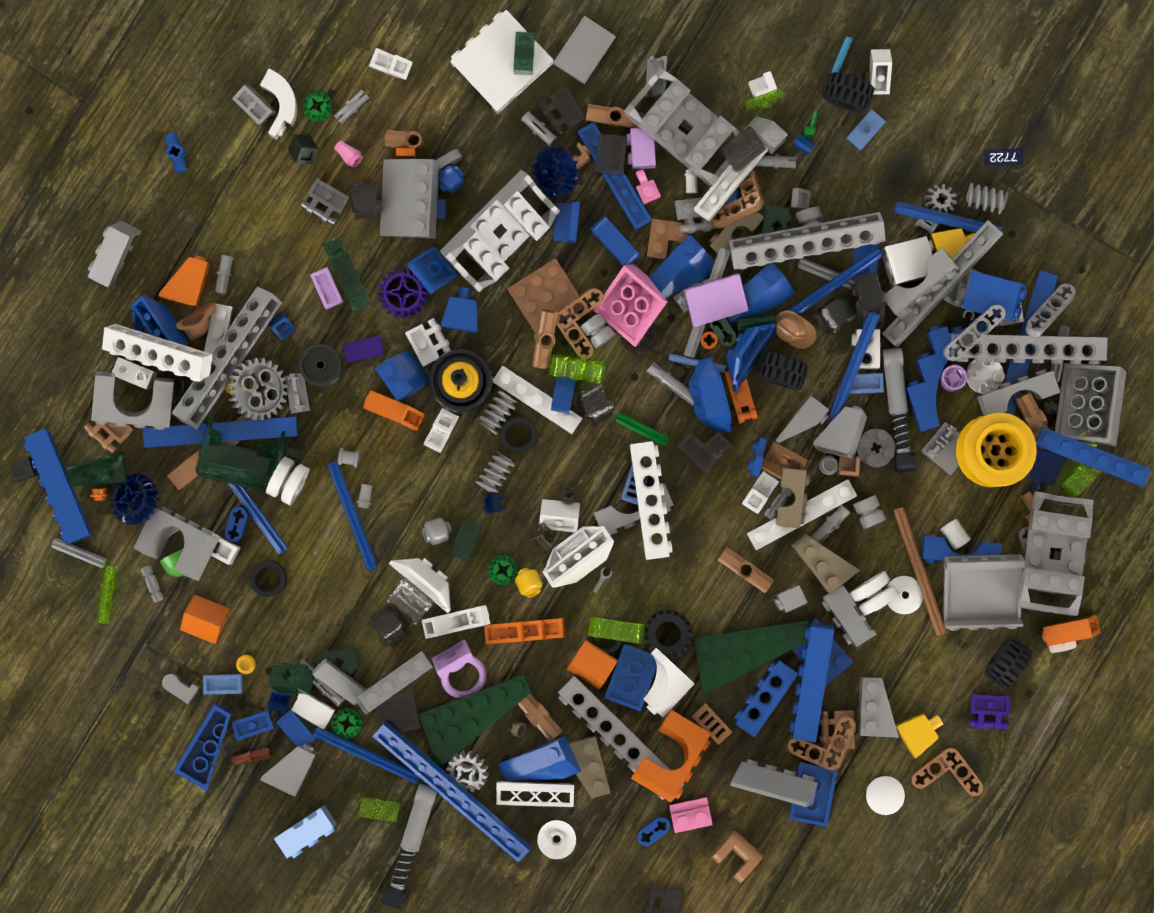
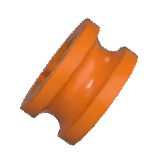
M705 332L700 340L702 347L705 349L714 348L718 342L717 336L713 332ZM707 335L714 339V343H711V346L704 342V338H707Z

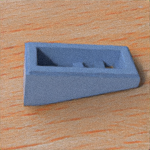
M632 465L621 500L638 505L637 498L626 495L627 491L636 494V490L628 488L629 484L635 486V482L631 481V478L634 477ZM648 476L643 479L644 485H646Z

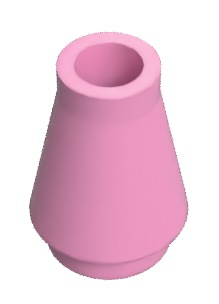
M342 140L334 148L347 166L352 168L356 167L363 159L360 151L344 143Z

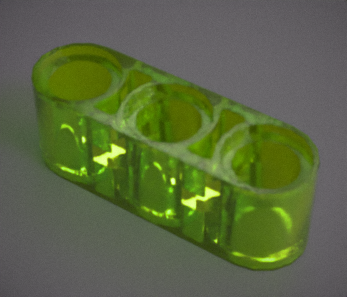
M1080 463L1061 483L1059 488L1069 497L1077 498L1099 475L1101 470Z
M590 616L587 636L643 644L645 625Z

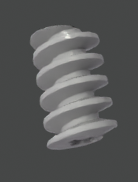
M970 183L966 201H968V207L975 203V207L978 209L982 204L984 211L990 206L992 213L995 208H998V214H1001L1007 201L1008 191L1003 196V190H999L996 194L995 188L988 192V187L984 186L981 191L980 185L977 184L973 189V183Z
M502 391L497 392L500 398H493L496 404H488L491 411L484 410L486 417H479L482 421L480 424L496 435L495 427L502 428L499 421L506 422L507 420L504 415L511 416L508 409L515 410L513 402L517 403Z
M498 451L496 452L499 456H492L495 463L488 462L491 469L484 468V472L487 475L479 476L482 482H475L490 493H498V489L495 486H502L503 484L500 479H507L504 472L510 473L511 471L508 466H515L512 460Z

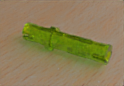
M105 565L103 582L100 583L102 590L96 620L97 623L109 624L113 589L116 588L114 582L117 567Z

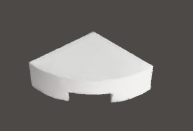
M1076 641L1049 646V650L1055 653L1074 649L1077 647Z

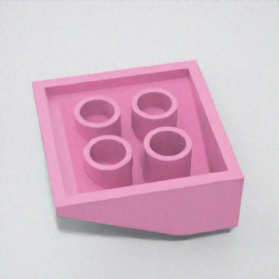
M631 264L623 266L603 295V301L593 311L597 314L601 313L606 322L635 347L664 308L667 300L650 278L636 265Z

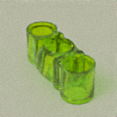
M552 354L549 374L555 377L566 378L568 376L573 380L585 379V382L603 384L606 363L591 360L587 362L582 358L570 359V356Z

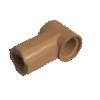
M386 131L385 147L415 148L416 151H419L424 146L423 137L416 131ZM413 137L419 138V142L416 145H410V140Z

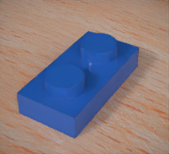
M269 710L231 722L237 741L274 729Z

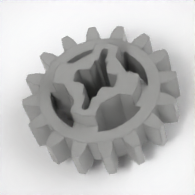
M462 751L460 755L456 753L449 761V766L446 770L449 771L448 775L466 791L470 789L471 792H474L475 789L480 790L482 785L486 783L489 773L486 772L488 765H483L485 759L479 760V754L477 753L473 756L472 751H469L467 755L465 751Z

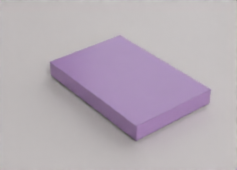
M738 273L684 289L693 327L748 311L740 274Z

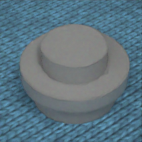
M826 456L821 459L819 468L823 474L832 475L838 470V461L834 457Z

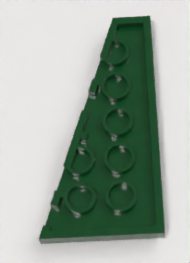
M808 620L694 638L703 695L806 643L807 639H804L806 627L809 628Z
M526 674L418 714L434 759L439 767L444 765L456 753L461 751L532 693Z

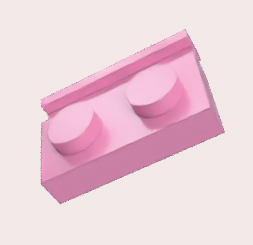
M707 797L669 805L675 833L713 825Z

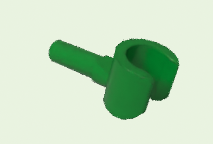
M814 111L810 126H804V137L814 136L815 123L819 112Z

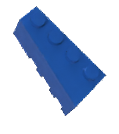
M216 702L213 704L174 768L175 773L206 791L231 716L230 710Z

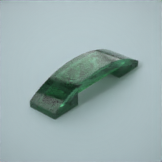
M340 236L322 244L353 312L356 313L371 306V302Z

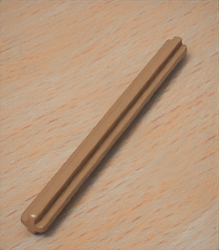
M903 507L894 510V514L936 635L945 634L946 628L907 515Z

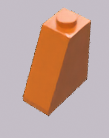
M201 256L189 257L159 292V297L198 308L210 263L206 262V258Z
M371 390L365 399L363 407L370 412L415 431H418L424 417V413Z
M1097 615L1047 625L1043 627L1042 638L1044 642H1047V646L1092 638L1101 633Z

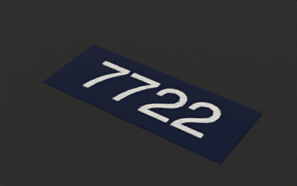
M1022 149L984 150L985 166L1023 164Z

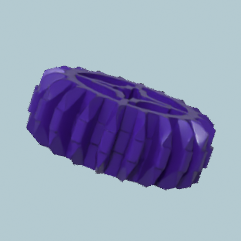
M402 267L401 273H399L398 269L395 268V275H392L389 271L387 272L390 277L389 279L382 277L385 285H378L383 289V291H377L378 295H383L378 301L380 303L386 302L381 307L382 309L389 307L387 314L390 315L395 311L394 318H397L399 313H401L402 319H405V313H408L409 318H412V311L418 315L419 311L417 308H425L421 302L428 303V299L423 298V296L429 295V292L423 291L426 288L423 284L421 285V282L415 275H412L413 272L410 269L406 273L405 267ZM406 278L414 281L419 290L407 288ZM400 279L398 288L388 290L395 280ZM404 284L405 291H408L409 293L405 294L404 298L402 299L401 295H398L397 293L402 292ZM388 296L399 298L400 308L393 306L389 302ZM418 296L417 301L412 306L406 308L407 300Z

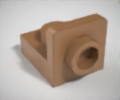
M576 144V148L581 155L578 156L576 154L567 160L569 163L566 164V168L570 173L590 161L589 155L591 154L585 145Z

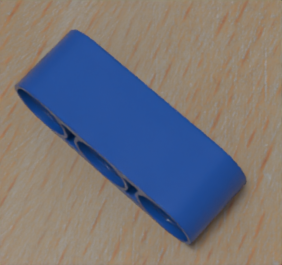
M605 216L590 228L592 233L622 266L631 265L641 257Z

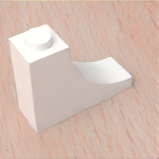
M655 648L651 654L655 658L657 665L656 678L644 700L649 704L647 708L654 715L659 713L664 717L695 683Z

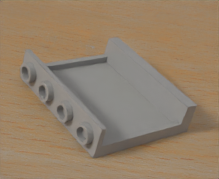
M1023 556L944 557L943 623L945 628L956 631L960 628H968L970 630L988 628L994 630L998 629V627H1006L1008 629L1023 627L1021 608L1018 607L1022 568H1025Z

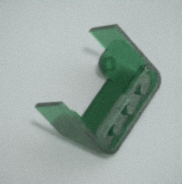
M210 414L201 440L196 462V474L203 478L260 491L266 490L284 452L285 431H281L277 444L266 442L260 445L258 451L221 443L222 435L219 431L212 429L214 415Z

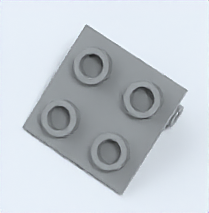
M944 422L921 452L951 476L959 466L956 458V444L960 434L954 426Z

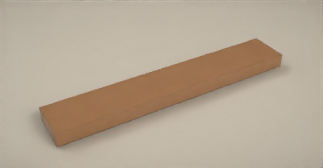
M242 414L235 421L251 420V417L244 418V414ZM241 441L207 443L168 474L167 477L180 491L214 464L215 460L225 455Z

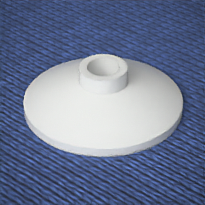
M899 576L889 582L887 587L895 586L899 592V595L888 603V606L894 612L910 614L921 606L923 595L916 579L909 576ZM904 591L908 592L909 594L908 598L906 599L902 597V593Z
M553 820L546 823L540 829L538 846L545 856L552 859H562L574 850L576 835L568 823ZM558 835L561 840L554 842L553 837Z

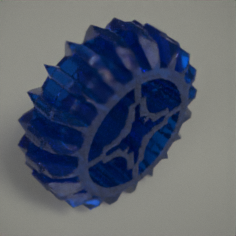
M553 145L539 151L537 157L533 159L535 164L531 167L535 169L532 172V175L536 177L534 182H538V188H542V193H548V197L554 196L559 198L566 196L575 190L574 187L579 184L577 179L580 176L577 172L580 169L576 167L579 161L573 160L575 155H569V149L564 150L563 146L557 147Z
M135 473L126 475L125 479H120V484H115L116 490L111 491L114 496L110 498L111 502H113L110 507L113 509L112 513L117 516L116 518L127 525L144 524V520H150V514L155 515L153 510L154 508H159L156 502L160 500L156 496L160 492L156 489L157 485L153 483L151 478ZM138 486H141L143 491L138 490ZM128 507H129V509H131V512H132V513H129V512L127 511V508H128Z

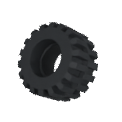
M832 72L829 74L822 97L839 108L853 112H866L875 88L869 82L859 77L841 72Z
M763 352L756 376L763 381L777 386L800 390L803 387L809 367L802 361L782 354Z
M661 610L647 620L644 627V640L650 651L653 652L657 648L667 658H674L680 656L691 644V625L681 613L674 610ZM663 623H673L679 630V638L672 645H663L657 639V629Z
M1011 637L992 656L985 668L984 675L1002 689L1011 686L1026 669L1032 659L1033 651L1017 638Z

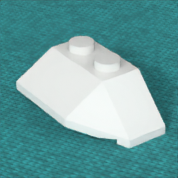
M583 526L552 549L543 574L553 588L576 583L607 560L614 540L604 526Z
M415 558L390 561L389 564L443 610L447 613L451 611L449 583L446 581L448 577L440 570L436 573L431 568L433 564L427 559Z

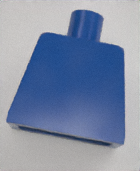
M459 287L458 298H449L441 328L478 333L477 301L469 299L471 289Z

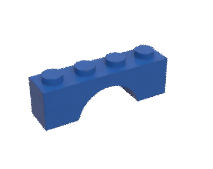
M923 536L921 559H925V563L937 564V560L944 561V557L1001 555L1002 544L980 542L973 552L967 555H959L948 547L944 537Z

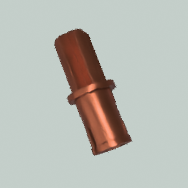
M269 748L253 751L249 749L248 752L232 754L233 766L247 763L254 764L257 761L270 759L271 752Z

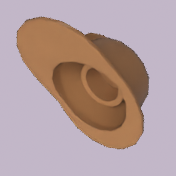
M210 302L200 306L190 315L180 320L176 324V328L183 330L191 341L203 336L209 330V317L216 310V304Z
M785 310L775 317V324H777L776 333L781 340L801 349L808 348L815 342L816 330L814 326L797 313Z

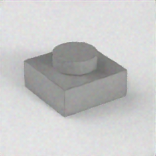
M793 188L791 207L800 210L808 209L810 207L811 191Z

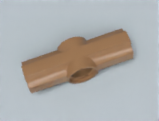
M588 104L586 121L608 124L612 127L639 128L623 114L624 109ZM638 112L641 119H643L645 113ZM618 113L620 120L613 121L610 118V114Z
M540 309L538 328L534 334L533 367L549 368L552 347L555 344L554 333L558 313L555 310ZM548 335V339L545 342H541L542 337Z
M1028 391L1017 396L1015 402L1023 416L1022 421L1031 429L1036 441L1041 427L1049 429L1047 426L1048 421L1043 411L1038 408L1031 392Z
M726 547L717 560L764 594L774 582V579L728 547ZM743 565H749L751 568V573L747 576L741 573Z
M531 693L518 703L528 720L535 727H538L549 742L562 732L561 728L550 717V713L540 702H537Z

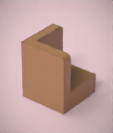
M839 456L837 475L858 477L860 457L849 459Z

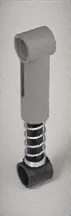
M901 348L881 350V359L885 373L889 414L894 416L892 422L895 424L893 430L896 433L894 438L897 441L895 444L897 452L894 454L896 473L916 471V459L914 452H911L908 444L910 439L907 436L909 431H907L906 425L908 423L905 420L908 404L903 372V353Z
M419 783L400 845L403 849L402 853H400L401 858L400 861H397L399 864L395 869L394 880L391 882V885L387 886L382 904L398 909L402 907L406 894L405 880L408 878V871L411 870L412 858L416 855L415 852H419L429 815L437 795V791L428 785Z

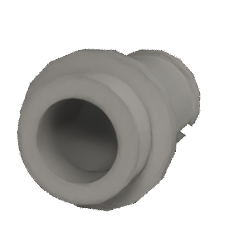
M361 484L359 501H356L358 507L369 509V505L372 504L370 499L373 486Z

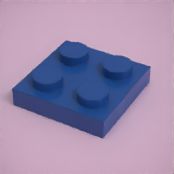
M435 246L429 248L407 264L430 294L458 276Z

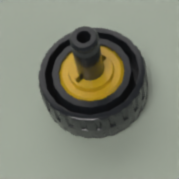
M455 349L442 354L435 361L429 374V387L432 396L440 406L451 412L468 413L481 407L489 398L493 387V375L490 366L482 356L468 349Z

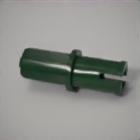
M774 314L764 316L754 315V317L738 319L736 321L737 329L746 330L747 328L775 323Z

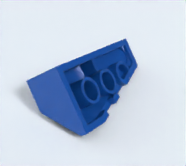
M690 235L649 278L664 298H668L680 290L705 280L711 274L715 262Z
M769 263L743 286L748 311L727 318L734 325L738 319L753 317L780 306L795 291L774 263Z
M565 736L498 764L506 782L564 779L581 771Z

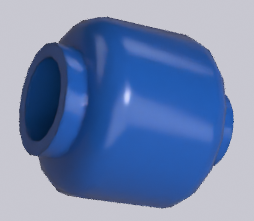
M447 165L438 175V186L444 193L447 190L450 193H455L464 185L465 175L456 165Z

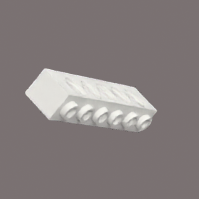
M118 324L104 327L102 349L109 351L111 355H122L127 360H137L146 366L153 365L162 371L169 370L177 376L190 377L193 381H201L210 376L213 354Z
M653 441L630 444L645 558L649 560L669 557V553L672 552L671 541H667L666 535L670 533L669 523L664 521V514H667L666 503H662L661 495H664L663 483L659 484L658 476H662L660 464L656 465L655 458L659 457L658 446L654 445ZM643 457L651 459L652 464L650 467L645 468L641 465L640 461ZM644 477H653L654 485L651 487L645 486L643 483ZM654 495L657 498L656 505L649 506L646 503L647 496ZM656 514L659 516L660 521L657 525L649 523L650 515ZM655 533L662 536V542L658 545L654 544L651 540L652 535Z

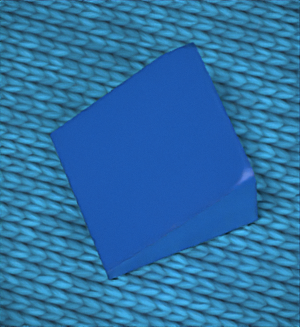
M799 134L793 143V147L805 155H809L815 146L814 142L802 134Z
M280 312L268 323L269 327L281 341L296 330L283 312Z

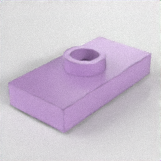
M328 267L310 274L326 310L343 303Z

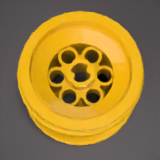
M992 413L970 421L961 431L956 444V458L962 472L974 483L985 487L1008 486L1022 480L1032 469L1037 453L1036 441L1031 429L1020 418L1007 413ZM988 434L991 436L990 442L986 441V436ZM1000 435H1003L1005 437V441L1003 443L999 441ZM992 446H995L997 448V451H995V456L992 455L990 452L992 450ZM1007 447L1011 449L1010 455L1005 453ZM985 458L990 460L989 465L985 462ZM999 459H1002L1004 462L1002 467L997 464Z

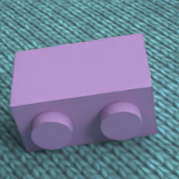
M630 128V134H627V146L631 145V153H628V164H632V169L655 168L654 139L641 128Z

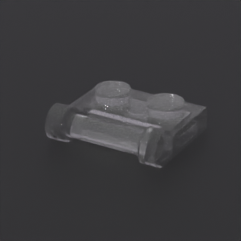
M406 577L387 599L389 603H394L413 619L412 622L414 624H417L435 602Z

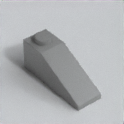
M810 396L774 442L778 444L818 425V423L823 424L829 416L826 414L829 409Z

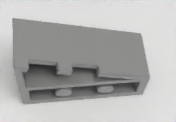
M119 221L109 227L107 226L102 235L104 240L95 251V254H97L96 259L89 265L88 271L90 273L88 278L106 287L114 285L125 264L124 260L128 251L131 252L133 249L131 243L136 235H140L141 230L123 221Z
M843 585L831 594L827 593L822 597L824 600L822 602L823 607L827 612L831 611L834 618L832 620L837 628L841 627L845 634L842 636L848 645L852 644L858 647L877 635L874 630H871L866 622L867 619L861 614L856 603Z
M860 676L858 735L899 738L882 678Z

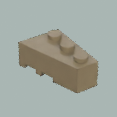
M807 534L791 545L822 588L829 594L860 571Z
M596 735L568 742L581 769L576 775L591 798L610 794Z

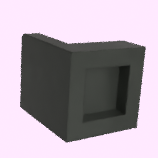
M293 134L288 151L295 163L313 164L319 148L311 136Z
M25 457L20 459V462L10 465L14 477L11 479L12 483H19L38 476L37 471L34 470L31 464V457Z

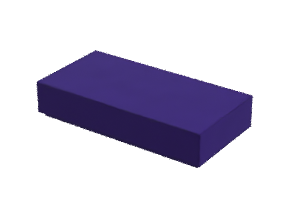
M380 335L343 344L347 364L384 355Z

